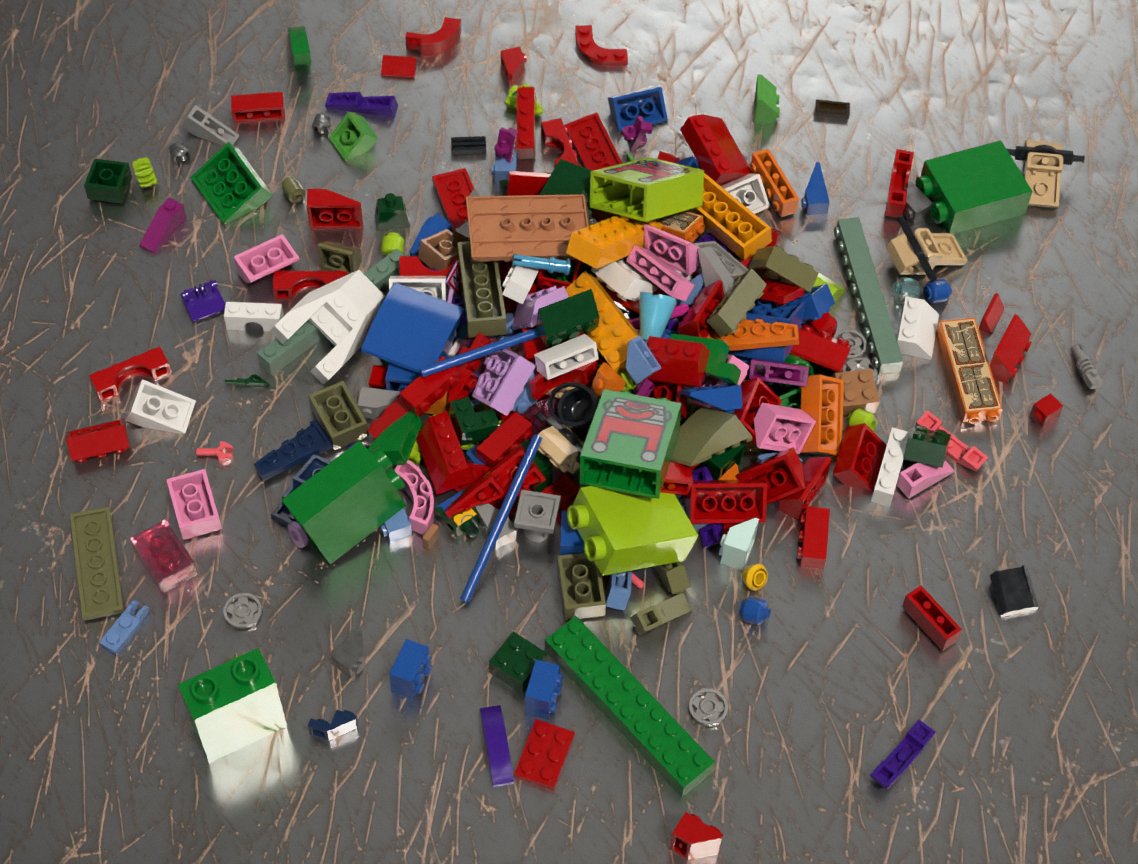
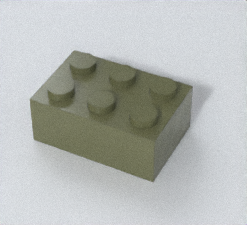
M776 245L757 249L748 268H752L763 278L804 288V293L811 292L819 274L813 270V266L798 261V257L792 254L788 255L784 252L783 248Z
M344 381L308 395L310 408L322 430L332 442L333 450L369 436L367 431L368 423Z
M585 553L558 555L557 569L565 620H571L575 616L579 619L605 616L606 601L602 577L595 562L589 561Z

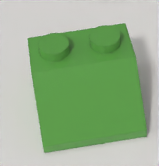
M761 74L757 76L754 97V123L775 124L776 117H779L780 107H777L780 95L776 92V86Z
M351 112L345 115L329 136V139L345 161L369 152L379 139L363 116Z

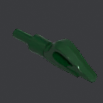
M256 374L246 379L237 378V380H225L224 382L225 384L237 386L270 387V383Z

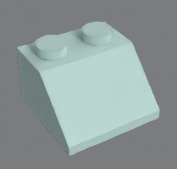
M753 518L730 527L728 534L723 535L719 555L722 556L720 564L741 571L744 570L756 538L758 518Z

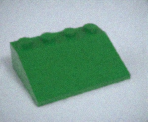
M227 142L191 176V179L224 224L260 208L273 196L242 152L230 142Z

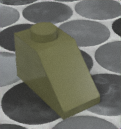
M675 562L653 566L665 590L671 594H681L685 589L691 587L685 566L682 563Z

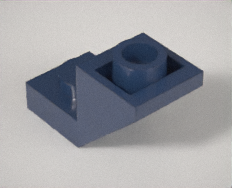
M336 710L331 724L323 719L315 720L311 718L308 724L309 734L326 740L334 739L356 729L358 726L357 716L348 710Z

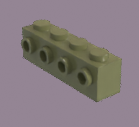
M751 268L739 276L706 321L721 337L728 333L730 335L738 329L737 324L747 317L746 312L755 306V300H758L764 294L763 289L767 284Z

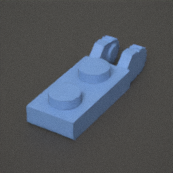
M132 600L127 606L126 611L121 614L99 642L100 646L118 655L142 625L141 622L147 616L150 610L149 607L146 605L142 606L137 612L136 617L132 615L137 610L139 602Z

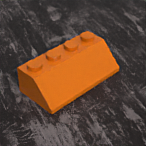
M824 375L808 376L807 386H801L800 407L816 420V423L800 453L838 456L842 444L844 380Z

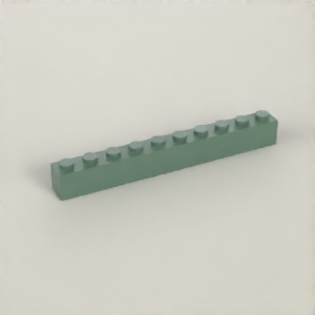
M859 217L838 219L837 227H834V235L839 240L838 248L843 254V265L847 267V279L851 281V292L856 297L855 306L860 311V322L864 324V336L869 341L868 350L873 355L874 368H877L878 375L900 373L903 359Z
M398 249L363 273L382 293L389 289L390 276H398L399 256H405ZM307 320L284 344L276 338L257 352L259 365L269 375L273 376L325 336Z

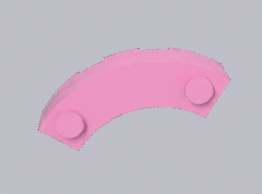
M408 460L406 465H397L394 471L404 482L405 487L403 490L410 496L414 504L409 517L412 531L424 535L431 524L434 523L433 491L429 480L422 474L421 469Z

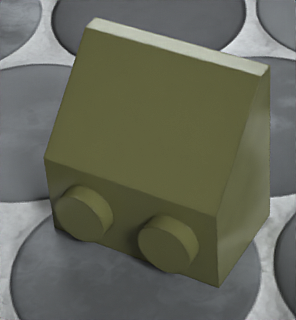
M323 241L317 245L320 267L322 269L348 271V274L359 269L362 262L361 249L331 241Z

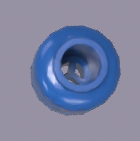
M936 279L934 282L928 281L923 287L924 298L932 304L946 302L952 293L951 285L944 279Z
M748 597L746 600H743L739 608V615L742 616L744 622L756 625L763 624L765 620L769 619L771 614V608H768L767 601L756 597Z

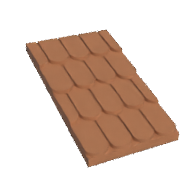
M585 195L466 197L471 254L474 261H520L513 259L514 253L546 259L553 256L555 259L575 260L576 258L566 253L571 233L590 226Z

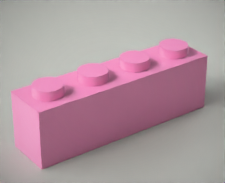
M635 245L626 262L673 298L686 301L695 286L653 252Z

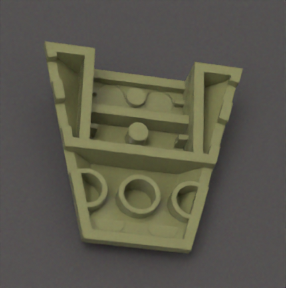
M702 406L680 427L671 461L692 467L712 458L714 453L719 455L724 453L725 448L729 446L735 448L740 446V442L743 440L746 442L751 441L752 435L735 414Z

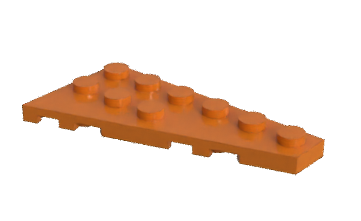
M745 318L737 324L738 329L730 335L728 333L721 337L712 329L707 337L723 340L730 347L729 351L799 345L798 325L781 322L765 323L762 319L752 321Z

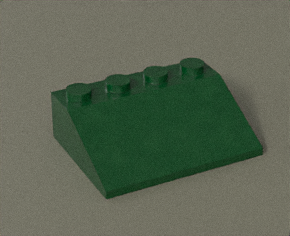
M560 159L540 195H585L588 217H590L594 208H590L591 171L593 170Z

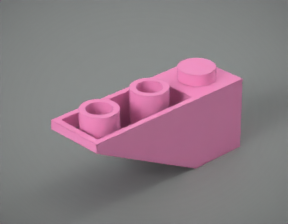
M946 461L943 468L916 463L900 472L897 486L909 499L950 475L954 470Z

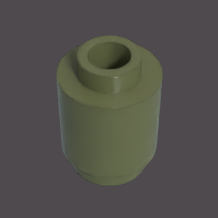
M288 177L283 180L282 190L292 203L300 202L305 196V191L297 179Z

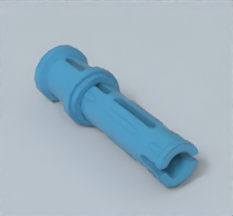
M515 253L513 255V259L521 260L512 261L513 266L545 269L549 273L559 272L564 273L566 276L569 275L570 259L560 260L555 259L553 256L546 259Z

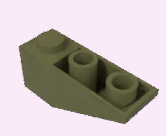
M681 593L644 609L630 618L640 636L692 610L684 593Z

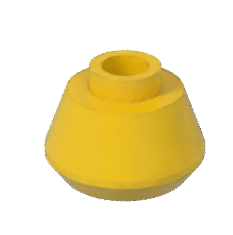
M762 564L748 565L744 568L742 581L750 590L757 591L767 582V570Z

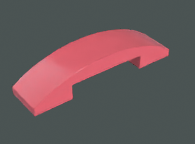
M928 410L916 422V426H925L928 430L933 431L938 429L944 430L947 434H951L941 426L942 421ZM951 434L947 456L962 466L977 471L989 457L975 446L969 448Z

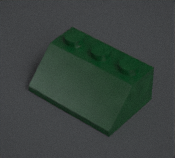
M589 289L538 309L536 330L546 347L557 345L568 338L573 339L581 333L591 332L598 327L600 317L592 290Z

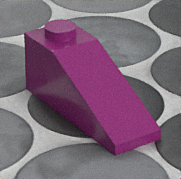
M168 198L157 210L139 246L155 254L186 219L184 205Z
M753 358L751 360L749 379L759 377L762 381L807 386L809 367Z

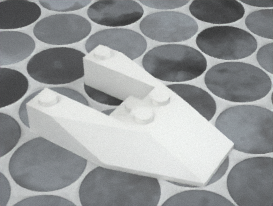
M357 270L309 292L270 332L284 344L309 320L335 346L310 370L324 384L362 346L367 336V329L375 318L385 295L360 270Z

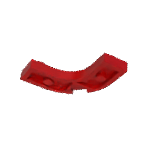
M575 25L576 45L582 56L591 59V62L598 65L628 66L627 49L602 48L594 42L592 25Z

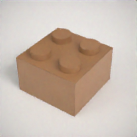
M872 369L834 374L833 378L844 380L843 416H848L850 412L858 408L876 413L880 401Z

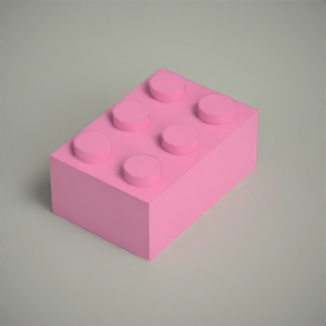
M205 469L166 479L183 540L222 529Z

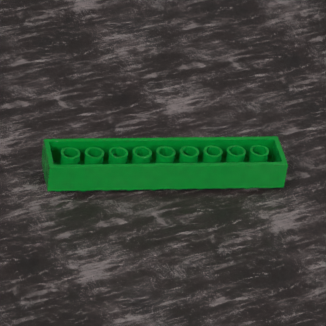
M577 616L545 639V651L560 665V668L681 797H684L713 773L715 761Z

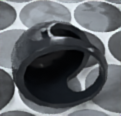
M578 382L563 383L552 390L548 398V409L551 416L559 423L571 427L573 430L590 429L600 397L593 389ZM575 387L562 395L558 403V417L553 409L555 394L563 388Z

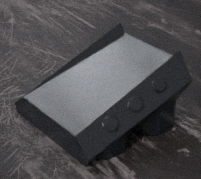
M1023 565L1002 571L996 570L990 575L991 584L989 590L996 597V607L1001 617L1033 611L1039 608L1026 566Z

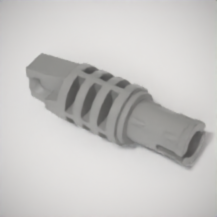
M1082 344L1072 346L1071 352L1076 359V367L1089 389H1099L1102 386V382L1092 358L1087 356Z

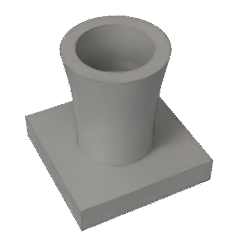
M521 490L514 528L524 529L525 536L531 541L540 542L547 539L550 533L554 534L561 496Z

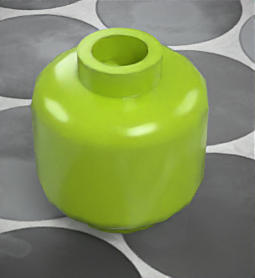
M387 233L381 240L382 255L386 257L396 249L404 254L405 240L399 233Z
M861 408L850 412L847 417L848 427L865 423L874 431L877 425L874 414Z

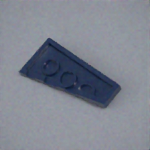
M315 419L310 422L309 427L306 429L302 428L296 432L297 435L290 441L287 439L281 443L282 446L279 449L272 450L254 463L255 469L263 481L309 460L313 454L319 455L333 448L332 442Z

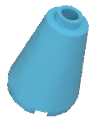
M640 292V336L646 344L649 336L662 337L677 304L675 298L662 294L653 295L650 292Z

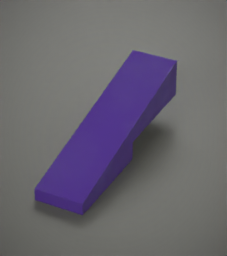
M361 92L329 93L325 107L327 109L395 118L398 103L395 96L362 97Z

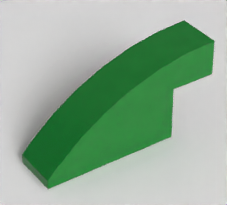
M305 26L288 28L294 66L310 65L311 55Z
M678 334L670 335V338L675 340L703 343L710 351L705 374L718 381L738 385L741 370L735 364L726 363L730 347L723 340Z
M412 410L406 413L376 438L368 448L369 452L380 447L393 465H406L423 424L420 417Z

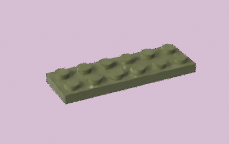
M110 506L70 514L83 621L123 613L124 605Z

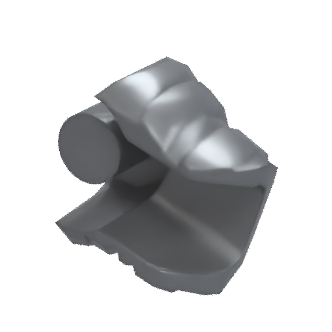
M317 114L312 124L313 131L315 132L318 129V133L322 134L325 132L324 127H327L328 132H330V116Z
M176 142L169 147L174 162H176L177 156L180 161H185L187 159L186 155L189 157L191 155L190 149L182 142Z

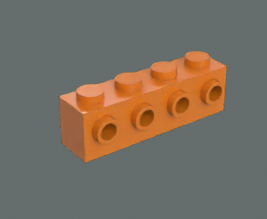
M765 149L753 153L750 170L753 174H760L767 198L771 200L774 210L779 213L780 217L797 213L799 197L770 150Z

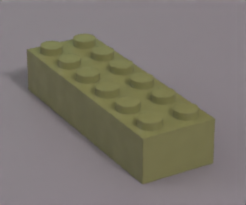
M470 241L458 242V261L468 338L477 337L478 333L485 336L506 335V314L498 261H474L471 254Z

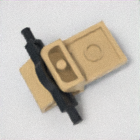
M1026 140L1024 146H1016V149L1006 148L1009 154L1015 157V160L1023 161L1022 175L1033 191L1028 206L1058 208L1063 164L1072 165L1073 162L1084 163L1085 159L1084 155H1074L1073 151L1063 150L1061 143Z
M900 215L897 217V221L904 234L892 239L886 246V249L900 275H927L929 281L934 282L937 279L933 272V268L936 265H965L968 261L953 233H931L929 228H917L914 230L915 233H913L904 216Z
M541 411L537 412L535 418L543 424V430L537 435L543 438L538 450L546 455L564 473L569 471L574 474L580 467V454L585 442L569 427L559 424L551 416L547 418Z

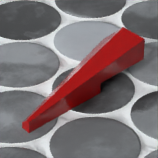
M519 444L444 510L445 514L450 518L456 513L466 512L477 505H484L505 497L525 455V449ZM534 460L520 489H526L532 484L546 480Z

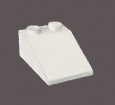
M142 379L135 390L125 421L143 428L185 434L196 401Z

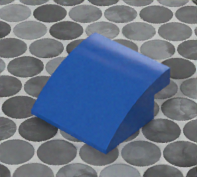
M395 282L371 324L361 351L421 374L419 368L431 365L442 356L446 357L452 348L455 331L463 319L465 308Z
M758 299L754 302L755 306L746 312V319L752 321L762 319L763 322L772 324L774 322L798 325L799 331L807 301L796 299L795 301L787 302L786 305H776L773 301H761ZM793 345L729 351L728 354L784 363Z

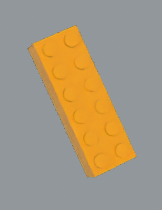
M704 173L702 206L686 211L703 215L705 229L742 260L752 257L757 249L764 248L771 243V227Z
M616 215L572 232L566 253L598 269L629 256L635 245L645 248L644 225L648 224L661 230L662 224L657 222L656 219L644 222Z
M585 270L566 288V292L571 297L589 289L592 290L600 318L598 327L591 332L586 331L585 333L596 342L597 349L612 369L618 374H621V372L625 373L627 371L628 342L640 335L598 280Z

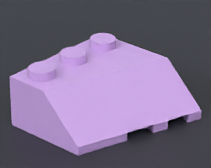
M555 285L528 294L523 304H517L511 326L512 330L535 326L539 308L569 297L565 287L556 288Z
M503 349L492 353L490 358L486 357L484 362L486 365L485 372L479 376L472 397L507 416L513 409L518 396L523 392L524 386L532 376L536 365L508 349Z

